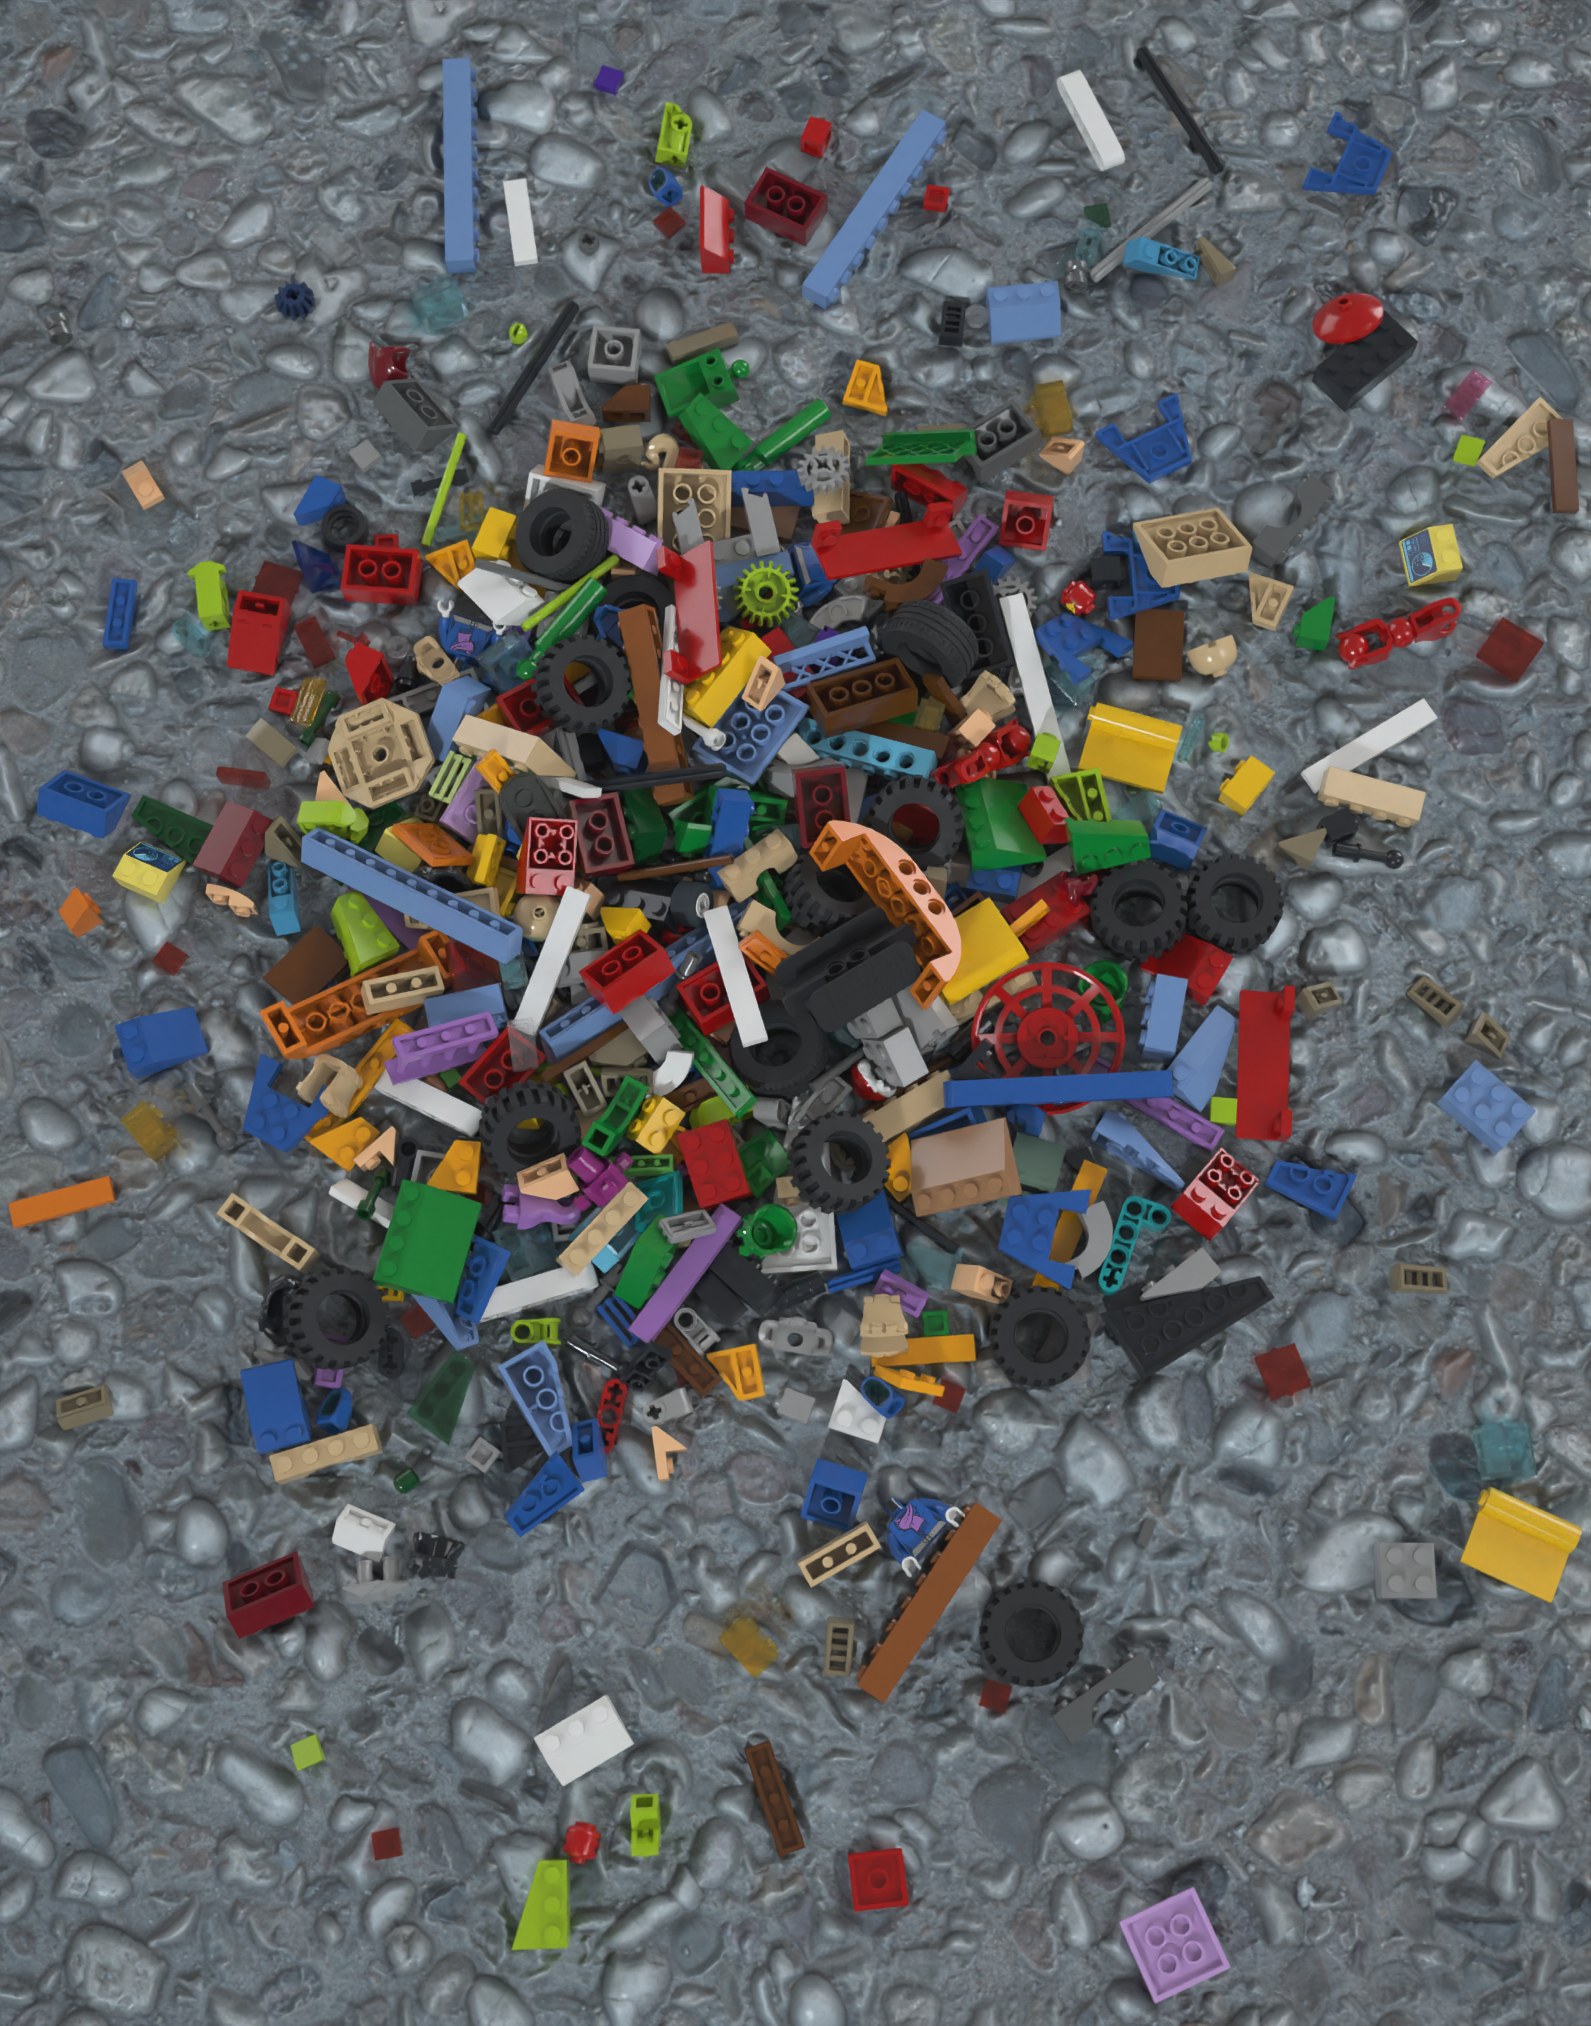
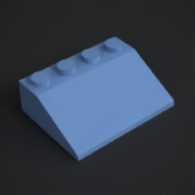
M746 684L712 728H717L726 735V741L722 748L717 751L712 750L705 745L703 737L700 736L693 745L692 750L696 761L701 764L707 765L722 762L727 767V777L754 786L810 707L780 690L763 711H759L742 699Z

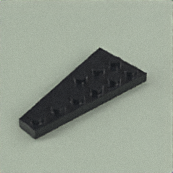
M1261 1276L1196 1292L1129 1306L1115 1311L1100 1313V1316L1141 1380L1144 1381L1270 1302L1275 1297Z

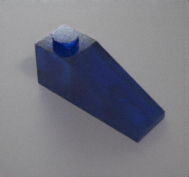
M291 541L297 563L312 594L340 586L337 578L341 576L338 563H333L329 554L300 541Z

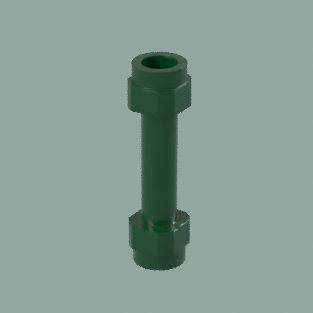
M330 690L324 694L321 699L323 704L308 728H303L298 740L309 747L317 737L316 732L331 708L336 709L341 697Z
M378 1168L371 1178L373 1184L365 1200H361L357 1206L356 1215L358 1218L369 1220L376 1210L375 1202L382 1188H386L390 1182L391 1173L387 1169Z

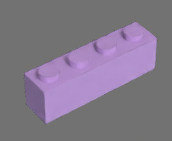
M600 507L607 519L609 528L607 550L657 576L659 570L656 550L663 546V540L650 534L649 538L646 537L647 531L633 525L632 529L629 528L630 522L619 516L613 519L612 512Z

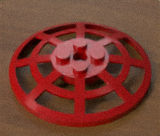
M1032 963L1004 975L992 985L982 998L972 1024V1052L985 1037L993 1043L998 1060L1006 1071L1002 1078L1023 1077L1020 1073L1029 1063L1043 1068V1076H1053V1068L1065 1063L1076 1072L1074 1075L1092 1074L1090 1069L1098 1057L1101 1042H1116L1114 1058L1107 1073H1117L1124 1054V1023L1112 995L1102 983L1089 973L1063 963ZM1041 970L1042 985L1027 988L1014 997L1002 988L1007 982L1019 975ZM1052 970L1074 974L1092 986L1080 996L1068 988L1052 985ZM1042 993V1008L1035 1009L1029 1013L1019 1004L1021 1000L1030 995ZM1052 993L1065 995L1075 1002L1066 1012L1052 1008ZM1099 993L1105 999L1112 1012L1116 1032H1101L1097 1016L1088 1004ZM996 995L1005 1006L997 1018L994 1034H979L983 1013L989 1001ZM1082 1009L1090 1020L1093 1032L1077 1031L1072 1019ZM1012 1010L1022 1020L1017 1033H1002L1004 1022ZM1042 1032H1053L1055 1035L1054 1042L1050 1045L1042 1044L1040 1041ZM1078 1042H1093L1091 1053L1086 1063L1082 1065L1073 1056ZM1017 1043L1022 1057L1013 1066L1009 1064L1002 1044ZM978 1061L977 1064L988 1073L984 1063ZM1074 1102L1054 1106V1103L1043 1104V1106H1031L1046 1111V1115H1056L1077 1110L1090 1102Z

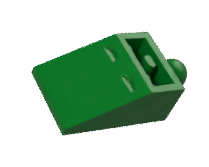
M717 348L654 375L668 416L671 418L680 416L699 393L718 409L739 401L740 398L732 378L743 379L747 377L750 367L745 360L739 359L734 361L731 368L728 369L720 349Z

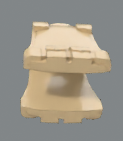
M986 670L979 675L970 691L959 700L967 715L979 708L990 714L994 724L1007 716H1011L1016 711L1013 705L1016 699L1010 692V689L995 675Z
M320 1054L315 1059L311 1072L302 1082L299 1081L295 1089L301 1098L312 1105L323 1085L327 1088L319 1098L321 1103L334 1115L346 1119L350 1112L348 1107L356 1089H360L362 1086V1077L357 1074L354 1068L342 1060L327 1054Z
M878 1294L865 1296L864 1314L860 1325V1336H863L860 1344L861 1355H872L873 1358L885 1355L886 1357H895L897 1354L907 1353L908 1341L905 1334H908V1323L905 1321L902 1313L900 1295Z

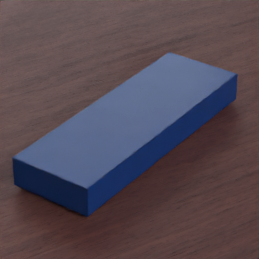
M112 578L102 643L104 648L129 649L138 587L136 580Z

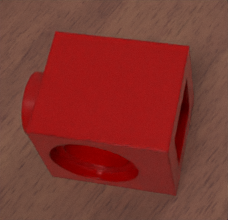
M810 116L800 138L801 152L822 159L832 137V123L823 118Z

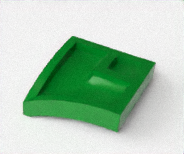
M770 1128L759 1133L738 1149L751 1191L758 1198H761L776 1184V1178H782L788 1173L787 1165L791 1163V1161L787 1160L788 1152Z

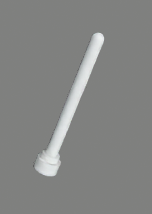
M682 712V724L702 736L706 746L714 751L722 748L726 741V735L717 728L708 729Z

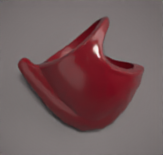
M370 342L368 367L373 385L380 389L384 381L408 379L410 375L406 369V361L410 354V349L401 346L375 348L374 342Z

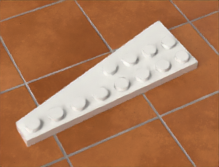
M812 1089L806 1091L805 1094H800L801 1096L793 1098L788 1125L800 1112V1108L813 1095L814 1091ZM806 1116L793 1131L789 1128L787 1129L784 1141V1148L787 1152L792 1148L790 1144L793 1138L811 1122ZM826 1142L822 1146L821 1159L825 1170L831 1176L829 1142ZM787 1173L784 1177H791L792 1174ZM777 1187L773 1201L775 1204H778ZM806 1198L804 1201L799 1202L800 1204L797 1206L786 1207L789 1209V1212H792L798 1225L795 1244L784 1252L778 1251L774 1255L764 1258L762 1260L761 1267L763 1269L761 1272L764 1275L769 1273L773 1275L814 1272L816 1270L818 1272L837 1270L833 1212L830 1214L822 1213L821 1207L813 1209L808 1205L810 1201Z

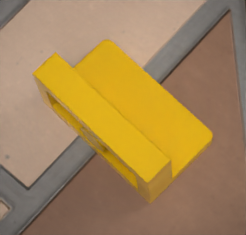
M489 833L488 835H477L472 855L475 857L474 863L468 866L466 872L467 877L472 880V884L487 888L493 887L506 840Z

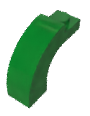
M626 1075L609 1107L599 1120L593 1121L581 1144L603 1157L610 1154L638 1114L639 1107L650 1087L630 1075Z

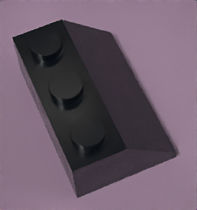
M643 878L625 882L617 881L609 886L602 907L640 908L651 924L650 928L677 933L680 926L673 920L670 911L671 895L678 883L654 878Z

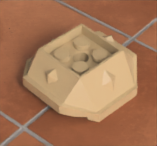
M384 698L338 716L335 724L336 728L328 746V753L343 795L372 809L418 791L435 762V757L420 715ZM386 750V758L380 761V753Z

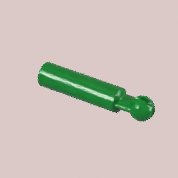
M816 398L753 448L751 453L736 462L731 470L761 471L765 467H769L831 417L828 407L822 400Z
M592 577L585 581L536 640V649L532 654L518 662L516 666L518 677L526 682L532 679L533 670L538 668L536 662L539 657L544 655V651L574 635L608 594V591Z

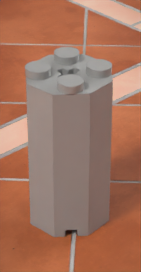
M912 984L891 996V999L903 1023L901 1026L909 1028L920 1054L924 1055L934 1049L933 1046L937 1043L941 1045L959 1030V1024L939 995L928 1009L923 1010L909 991L913 986Z

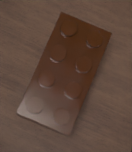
M898 657L806 685L807 705L810 707L809 710L825 738L917 711L918 689Z

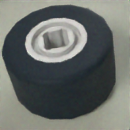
M684 880L678 883L673 890L670 901V911L676 924L701 928L706 925L703 912L714 907V896L708 884Z

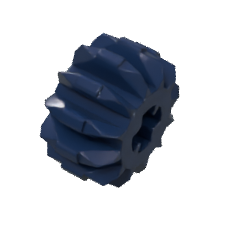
M295 279L293 284H289L285 281V287H278V294H275L277 310L282 313L285 319L291 317L292 320L296 321L297 317H301L305 320L306 313L312 314L311 307L315 306L314 293L305 282L299 284Z

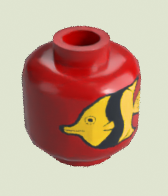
M1073 580L1060 593L1062 595L1061 604L1074 616H1079L1081 613L1086 616L1095 608L1093 602L1096 599V593L1084 581L1076 582Z

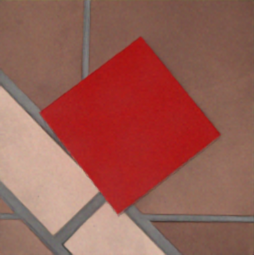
M902 1847L848 1854L854 1912L909 1905Z

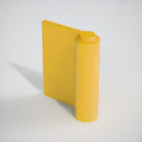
M1097 702L1096 706L1091 705L1087 720H1091V725L1077 770L1084 771L1099 768L1103 778L1163 794L1183 726Z
M990 897L954 918L961 937L962 951L956 972L939 994L944 1004L954 1005L1029 959L1024 947Z
M1489 1487L1487 1490L1483 1489L1477 1500V1504L1480 1507L1459 1562L1548 1603H1552L1568 1555L1576 1548L1582 1528L1493 1487Z

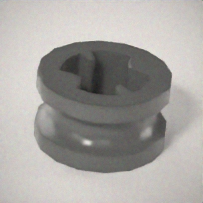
M586 230L580 233L578 242L581 252L588 255L596 253L600 246L596 232ZM590 240L593 244L588 245L585 241Z

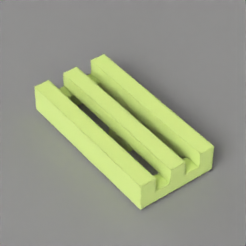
M450 750L428 794L437 800L450 804L474 763L472 759L464 758V756L455 754V752ZM461 763H464V766L456 782L454 783L448 797H445ZM448 774V776H447V778H446V780H445V782H444V784H443V786H442V788H441L439 794H437L438 791H439V789H440V787H441V785H442V783H443V781H444V779H445V777H446V775Z

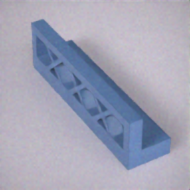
M866 626L773 657V664L781 668L782 674L789 671L799 674L796 681L788 684L785 683L782 688L784 692L876 661L869 644V632ZM863 646L868 657L862 659L851 656L855 649ZM834 656L845 659L843 665L838 667L828 663L830 658ZM814 663L822 668L818 674L812 675L805 672L808 665Z

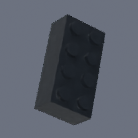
M1384 310L1383 319L1374 331L1361 339L1343 344L1316 367L1312 381L1338 407L1346 412L1413 356L1418 341Z

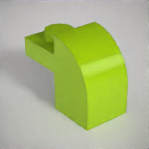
M659 1793L631 1795V1857L659 1855V1847H661Z

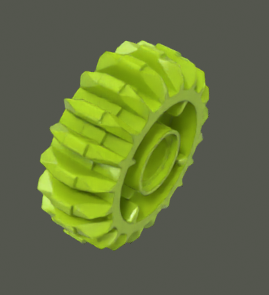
M759 561L760 569H756V566L752 563L750 564L751 573L746 569L742 570L745 579L739 576L736 578V581L742 586L736 585L733 587V591L740 593L733 596V601H741V603L736 605V610L744 608L745 611H743L741 617L746 618L750 614V624H753L755 618L759 619V627L763 626V620H767L768 627H772V619H775L776 623L780 625L782 623L780 615L785 619L790 617L786 609L795 611L796 607L790 602H798L799 598L791 594L797 593L799 588L790 587L796 582V579L790 578L787 580L790 570H786L782 574V564H779L775 570L773 569V561H769L768 568H764V562ZM761 589H770L773 596L768 600L762 599L759 596Z

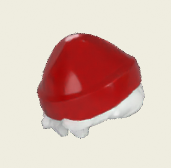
M869 1059L860 1060L851 1068L852 1093L859 1098L869 1101H881L891 1097L896 1092L897 1086L884 1084L883 1080H877L873 1072L875 1068Z

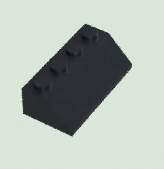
M985 568L939 583L946 608L955 613L970 627L978 642L979 656L966 675L967 678L979 675L984 670L989 672L1014 664L1015 661L989 569Z

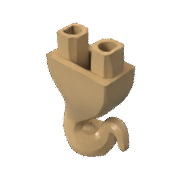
M659 434L649 441L644 450L650 463L641 461L640 464L649 471H656L661 465L659 456L666 452L663 468L705 469V466L699 460L683 455L676 440L668 434Z

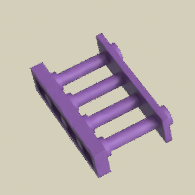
M490 1011L400 1035L392 1039V1045L398 1058L387 1060L384 1062V1065L394 1086L475 1063L486 1051L483 1041L497 1038L499 1033Z

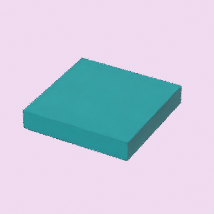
M676 1170L636 1183V1187L648 1200L635 1213V1230L639 1232L645 1231L659 1214L667 1218L683 1214V1173Z

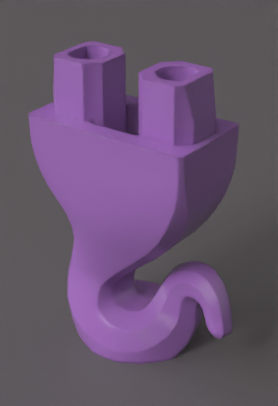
M504 1184L502 1190V1201L515 1202V1205H504L503 1222L516 1223L517 1230L529 1229L546 1221L562 1225L579 1222L581 1211L573 1204L576 1196L553 1200L523 1194L519 1189V1184Z

